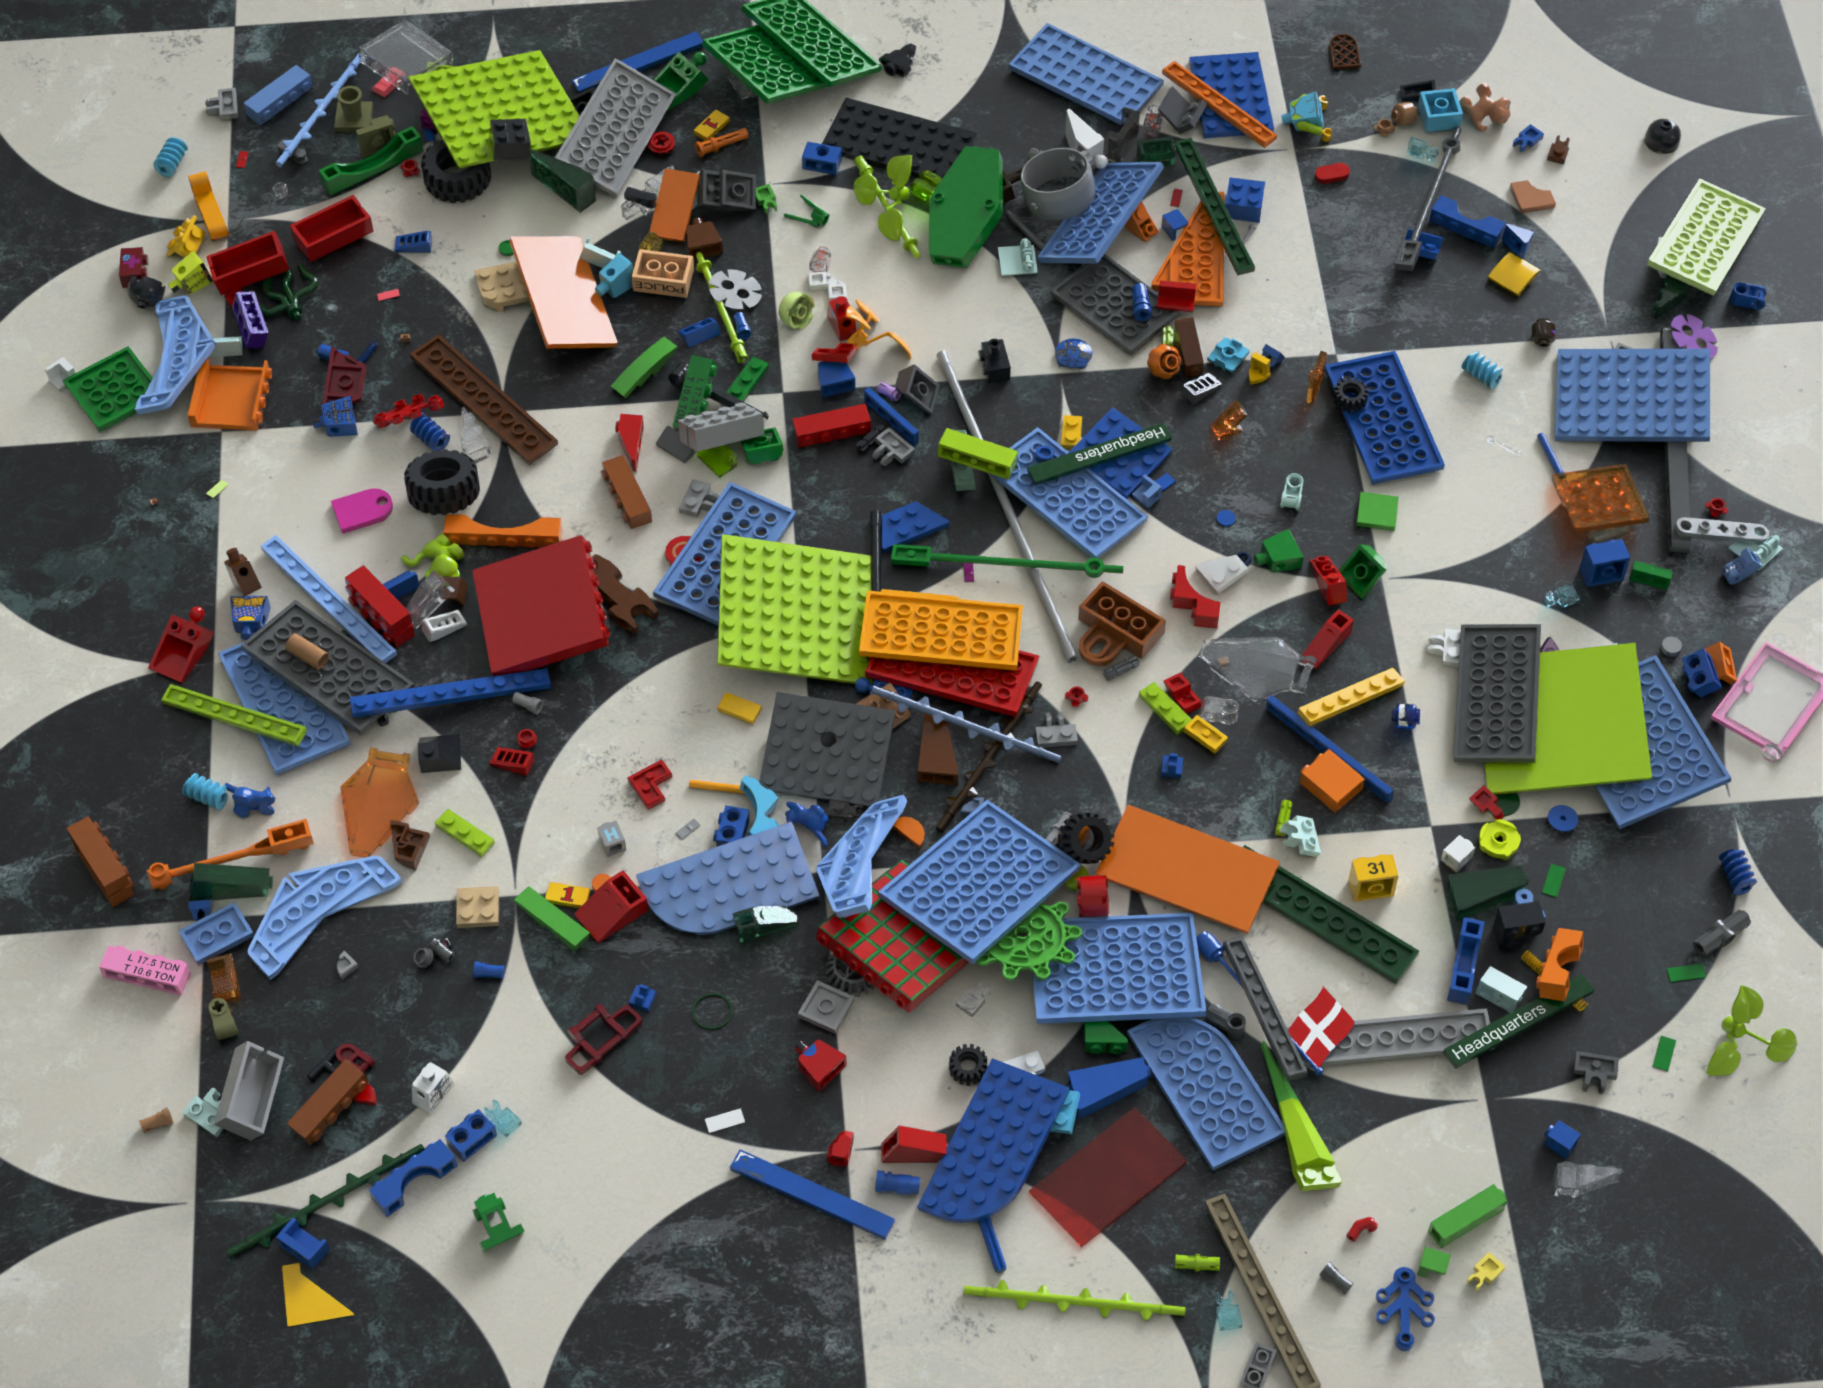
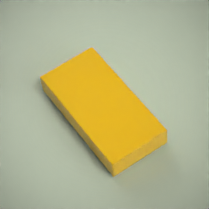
M726 692L717 709L719 712L754 724L762 710V706Z

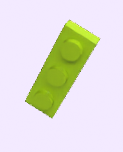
M1155 682L1139 691V697L1176 735L1183 732L1184 727L1192 720Z
M447 809L435 821L437 828L480 857H483L495 844L492 837L450 809Z

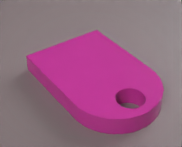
M377 488L367 489L331 500L342 534L382 522L391 515L393 510L390 495L386 491ZM380 501L387 502L385 505H378Z

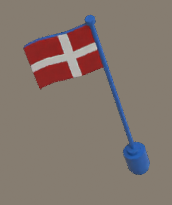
M1204 931L1196 938L1200 953L1208 962L1219 961L1242 987L1236 973L1222 959L1225 948L1211 933ZM1323 986L1316 999L1297 1016L1288 1032L1297 1051L1315 1070L1314 1073L1319 1076L1323 1073L1322 1064L1328 1055L1348 1036L1353 1029L1355 1021Z

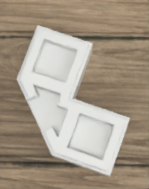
M827 272L808 273L809 291L828 290L829 301L839 296L847 298L846 284L842 281H837Z

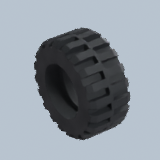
M443 140L435 141L433 146L430 145L422 156L421 168L426 189L435 198H440L441 201H450V203H456L457 201L463 203L468 199L471 201L475 199V196H480L483 190H486L491 181L490 162L468 166L466 170L457 173L445 172L446 169L457 166Z
M443 449L442 451L434 450L431 453L426 452L421 457H416L413 462H410L404 473L409 503L416 510H420L425 514L447 515V513H457L459 510L466 509L468 505L471 506L479 495L480 485L476 463H474L471 457L463 452L459 453L457 450L449 451L448 449Z

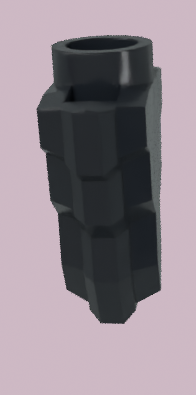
M910 43L903 46L900 50H894L881 56L879 62L884 67L885 72L889 76H895L896 74L901 77L907 76L911 71L910 66L913 64L912 58L916 53V45Z

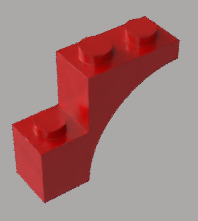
M1178 565L1177 573L1173 572L1172 584H1175V588H1171L1170 592L1173 608L1192 610L1191 618H1195L1194 626L1217 629L1221 602L1208 599L1195 591L1187 579L1185 566Z

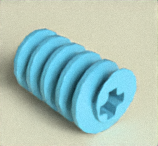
M175 137L166 140L153 163L154 168L159 174L165 177L173 176L185 155V151L188 150L186 143Z
M1479 351L1468 355L1463 361L1461 368L1463 370L1466 369L1467 373H1472L1473 377H1478L1479 381H1484L1485 385H1490V388L1494 389L1502 378L1503 368L1500 367L1496 370V363L1490 366L1491 359L1484 362L1485 355L1478 358Z
M194 773L182 788L183 796H188V798L195 799V801L202 802L205 805L208 804L209 807H215L216 810L223 809L228 799L226 785L220 786L219 782L213 783L212 779L206 780L204 776L199 777L197 773Z

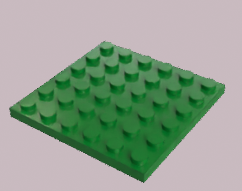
M758 25L703 39L702 46L766 104L828 87Z

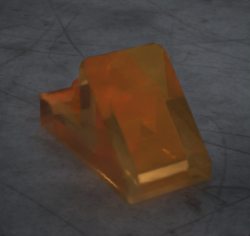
M1234 400L1210 425V428L1218 440L1225 439L1243 431L1239 424L1248 415L1241 404Z

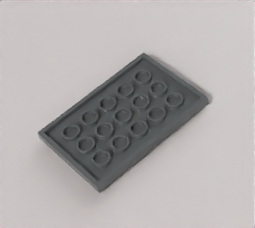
M1106 254L1103 255L1098 264L1085 263L1055 286L1050 294L1129 355L1133 354L1158 334L1163 327L1168 326L1181 315V311L1157 309L1158 293L1146 285L1152 317L1146 321L1136 320L1133 313L1132 287L1138 283L1146 284Z

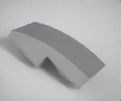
M1256 1342L1240 1384L1249 1388H1263L1277 1350Z

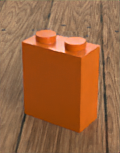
M1330 749L1324 754L1320 753L1311 765H1306L1300 772V784L1334 813L1363 790L1365 779Z

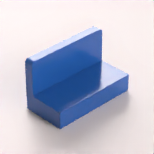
M409 570L383 584L396 599L420 587L416 572L411 573Z

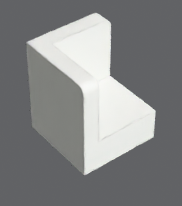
M63 357L45 368L49 382L59 391L65 388L63 379L75 374L74 367Z

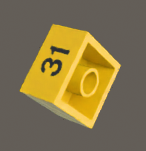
M1380 854L1369 858L1359 857L1352 860L1348 882L1353 902L1394 896L1399 875L1393 854Z

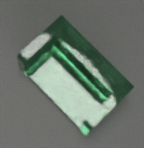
M1173 137L1138 140V162H1162L1163 166L1175 164L1176 147Z

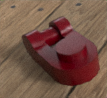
M342 1044L336 1050V1057L340 1064L346 1059L364 1074H366L365 1071L368 1067L371 1068L375 1064L372 1057L352 1044ZM358 1059L362 1061L359 1066L355 1064Z

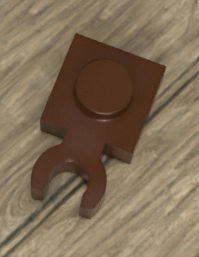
M1558 135L1555 143L1551 145L1547 160L1564 164L1569 151L1570 139L1567 137L1566 141L1563 142L1560 141V135Z

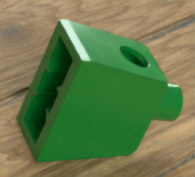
M1289 529L1264 540L1261 553L1254 555L1257 566L1267 563L1270 571L1273 573L1302 568L1304 558Z

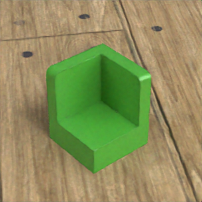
M1425 1247L1417 1275L1426 1278L1428 1271L1445 1275L1451 1254Z

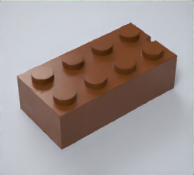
M88 816L67 827L66 829L76 852L110 905L114 907L134 896L132 891L134 884L129 877L130 873L126 866H122L120 863L121 860L115 850L112 851L107 837H103L96 821L93 823Z

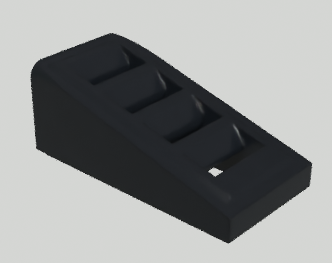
M1435 80L1401 85V100L1419 101L1421 91L1437 90Z

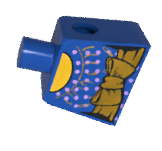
M230 596L232 622L235 632L241 633V638L247 640L267 622L271 609L268 596Z

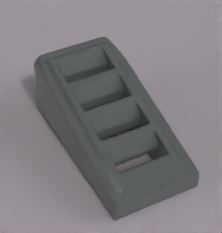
M1208 373L1182 386V394L1195 405L1220 388L1222 383Z

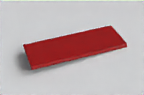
M239 152L236 168H245L249 152Z
M1174 189L1170 206L1179 207L1183 190Z

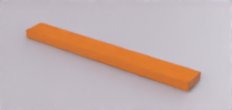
M1176 61L1162 69L1164 76L1197 100L1203 99L1207 103L1208 108L1262 147L1266 148L1277 139V134Z

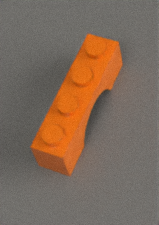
M1558 928L1556 936H1552L1551 949L1547 950L1546 963H1542L1541 976L1537 977L1536 982L1540 998L1559 1001L1566 1000L1570 988L1569 971L1561 966L1572 961H1579L1584 948L1583 931Z

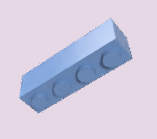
M295 65L244 102L246 115L259 125H262L313 88L310 74Z

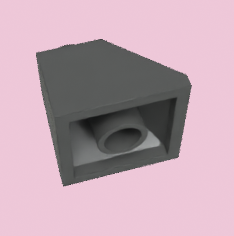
M915 364L899 371L895 386L921 409L931 415L940 385Z

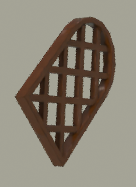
M1338 34L1332 37L1329 48L1333 69L1361 68L1356 39L1348 34ZM1344 42L1347 45L1343 47L1342 45H1340V43ZM1338 46L1341 50L1337 51L1335 48ZM1351 46L1353 49L1350 51L1347 47ZM1345 50L1348 54L1344 55L1341 52ZM1352 54L1355 57L1350 59L1348 56ZM1338 55H1340V56H1342L1343 58H1342L1341 60H1339V59H1337L1336 57H1337ZM1345 59H1347V60H1349L1350 62H1349L1348 64H1346V63H1344V62H1342V61H1344Z

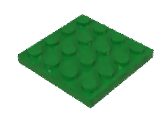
M129 346L63 379V383L97 430L101 432L137 413L135 410L136 403L140 395L145 394L153 378Z

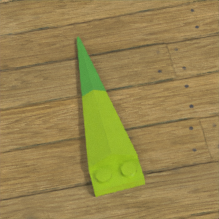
M1263 1041L1261 1048L1276 1094L1287 1140L1292 1172L1300 1190L1309 1191L1340 1187L1342 1181L1334 1167V1159L1289 1082L1286 1080L1268 1046Z

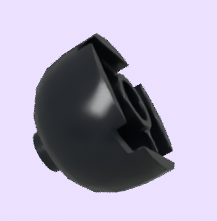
M1661 118L1655 120L1649 125L1645 133V144L1656 153L1657 150L1663 151V154L1672 153L1678 149L1681 141V130L1677 123L1670 119Z
M133 276L129 279L127 292L129 298L137 304V307L148 309V307L156 306V303L162 300L166 286L162 287V282L154 278L142 276V279H137V276Z

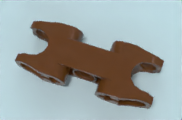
M597 554L591 557L594 559L597 569L594 574L597 575L599 580L598 592L601 593L602 599L610 606L607 609V613L614 623L626 631L635 634L638 632V625L633 619L635 616L644 614L651 619L659 616L657 608L642 589L637 587L631 592L619 582L622 579V574L611 561Z

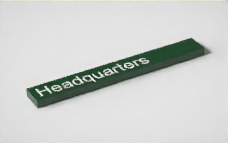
M1161 423L1027 467V472L1034 485H1038L1170 442L1172 436L1165 424Z
M1581 974L1569 981L1570 988L1565 1001L1538 997L1444 1049L1443 1053L1456 1069L1593 994L1594 988Z

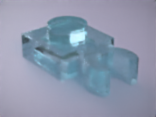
M493 1100L492 1103L495 1109L491 1111L485 1107V1114L487 1117L493 1118L491 1122L495 1128L507 1138L522 1124V1121L508 1107L501 1110L499 1102Z
M1231 1290L1228 1291V1299H1223L1220 1292H1217L1216 1301L1220 1305L1216 1307L1220 1331L1242 1328L1243 1325L1239 1305H1232L1234 1295Z

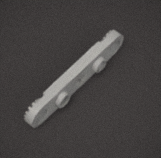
M1682 517L1674 525L1675 532L1681 535V537H1694L1696 539L1761 544L1769 537V530L1764 525ZM1686 524L1689 530L1683 529L1681 525ZM1758 530V532H1762L1763 536H1758L1755 532Z

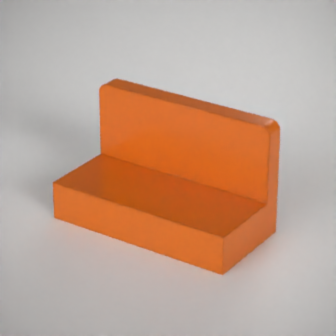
M1720 641L1705 648L1712 657L1719 680L1723 679L1730 685L1737 682L1731 649Z

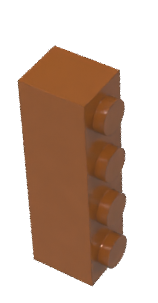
M624 455L602 462V478L608 482L607 486L610 494L615 496L614 501L617 509L622 510L621 515L624 523H628L631 529L651 523V509Z
M345 1059L288 1121L287 1125L311 1146L313 1142L321 1138L323 1131L337 1120L340 1112L350 1106L352 1099L366 1088L369 1080L363 1072Z

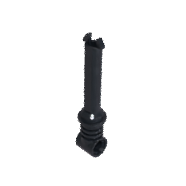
M680 363L668 376L670 383L676 388H683L688 369L687 363ZM714 385L711 395H708V398L725 407H733L737 403H745ZM765 411L763 417L768 420L769 415Z

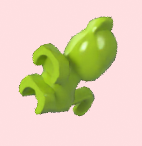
M440 534L437 538L425 544L413 560H410L406 555H403L401 560L406 566L415 567L418 566L423 558L434 559L431 562L430 568L425 573V578L442 581L443 576L460 577L458 564L455 560H462L464 552L456 543L451 545L449 539L445 535Z

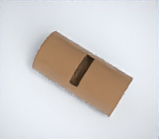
M297 633L293 634L285 645L286 651L317 670L322 669L329 659V653Z

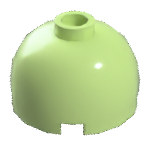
M801 292L787 294L780 302V319L785 325L793 329L805 328L814 315L811 313L812 308H815L814 300L810 295Z

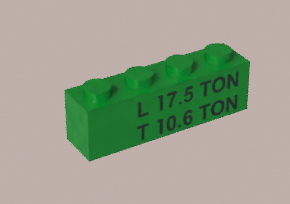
M691 355L672 426L675 430L679 431L678 420L684 419L688 415H701L702 412L707 411V397L711 395L713 384H711L712 378L717 374V366L713 359Z

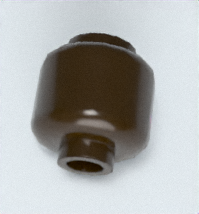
M1541 318L1532 325V341L1540 347H1548L1556 340V326L1550 319Z

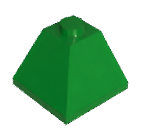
M1359 544L1338 571L1346 580V584L1361 599H1364L1386 572L1387 568L1383 558L1371 546Z

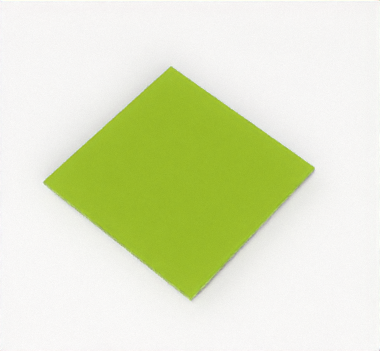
M540 50L408 76L411 85L458 168L497 161L493 158L489 137L490 120L526 119L531 142L530 153L562 147L580 117Z
M722 534L717 665L855 684L859 678H866L870 684H873V678L865 677V670L869 661L865 656H859L867 591H872L871 555Z
M1636 643L1540 652L1536 763L1485 762L1487 788L1494 795L1652 780Z

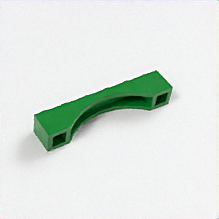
M413 126L398 132L385 147L368 158L353 163H333L320 169L321 184L331 196L423 152L422 138Z

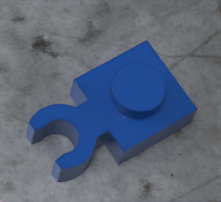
M1530 124L1519 133L1518 138L1514 139L1513 147L1521 145L1520 152H1523L1527 145L1533 147L1542 140L1544 133Z

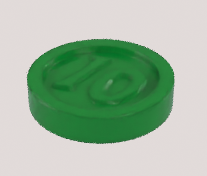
M505 240L499 245V252L504 256L513 255L509 240Z

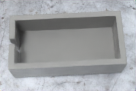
M737 403L733 407H720L717 411H704L701 415H688L684 419L678 420L680 442L697 452L764 435L763 413L746 405V403Z
M246 1041L234 1050L214 1125L252 1141L264 1134L284 1057L269 1050L263 1052V1047Z

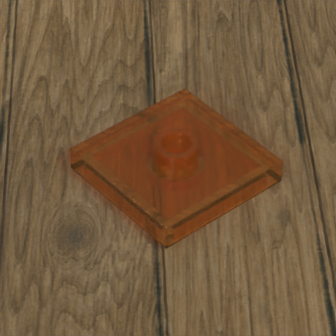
M1320 351L1315 367L1310 372L1306 402L1313 403L1324 378L1327 352Z

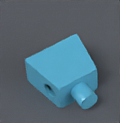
M619 253L599 272L600 284L594 288L595 292L599 296L608 293L612 298H616L632 288V263Z

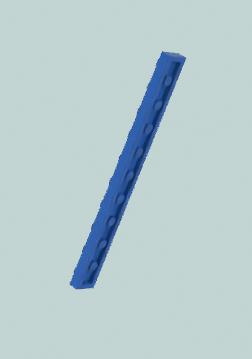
M545 668L349 698L352 716L355 718L510 695L516 692L524 693L550 689L551 683L548 670Z

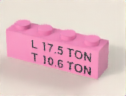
M108 946L99 966L103 977L182 995L191 975L188 965L181 960L173 961L160 955L151 956L142 951L134 952L122 946Z

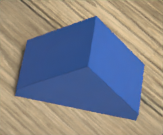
M1506 224L1502 241L1519 258H1524L1530 247L1534 232Z

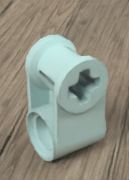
M1292 473L1287 476L1280 508L1289 507L1299 511L1303 487L1301 475Z

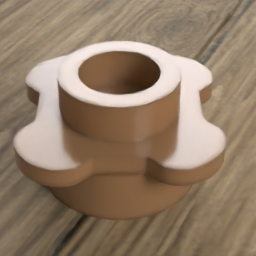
M1381 119L1378 125L1374 126V130L1386 137L1390 132L1395 131V126L1392 125L1389 119Z

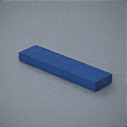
M870 387L864 390V403L912 446L919 443V431Z

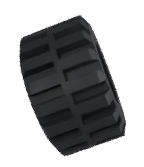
M1085 812L1073 814L1070 816V819H1065V826H1060L1059 830L1062 831V834H1058V839H1061V842L1058 844L1059 847L1064 848L1062 850L1064 853L1080 864L1099 863V860L1106 858L1105 854L1111 853L1109 847L1114 846L1111 838L1115 837L1114 833H1111L1110 830L1113 828L1111 825H1107L1109 821L1106 818H1102L1099 814ZM1085 826H1088L1094 835L1093 844L1088 850H1084L1078 840L1079 833Z

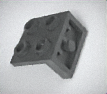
M1171 87L1160 104L1158 112L1181 135L1195 128L1207 103L1202 99L1189 104L1174 87Z

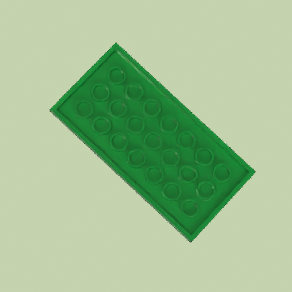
M757 0L742 5V12L829 88L881 72L882 65L807 0Z

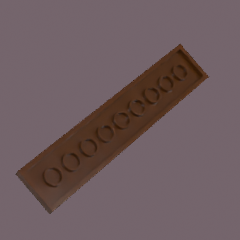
M439 334L410 353L411 359L527 464H532L558 445V440Z

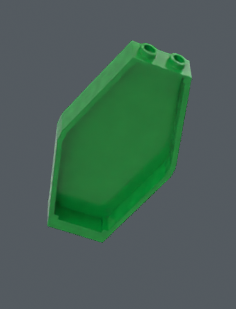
M965 146L931 194L929 200V255L933 264L967 268L1000 221L1003 214V159L999 150L995 148Z

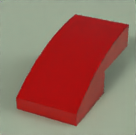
M1181 673L1163 680L1175 703L1186 714L1202 707L1201 700L1191 690V684Z

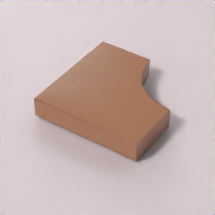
M1528 180L1510 184V189L1520 213L1555 208L1556 202L1551 190L1537 189Z

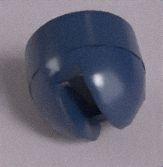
M1246 551L1236 554L1247 567L1250 565L1251 557Z

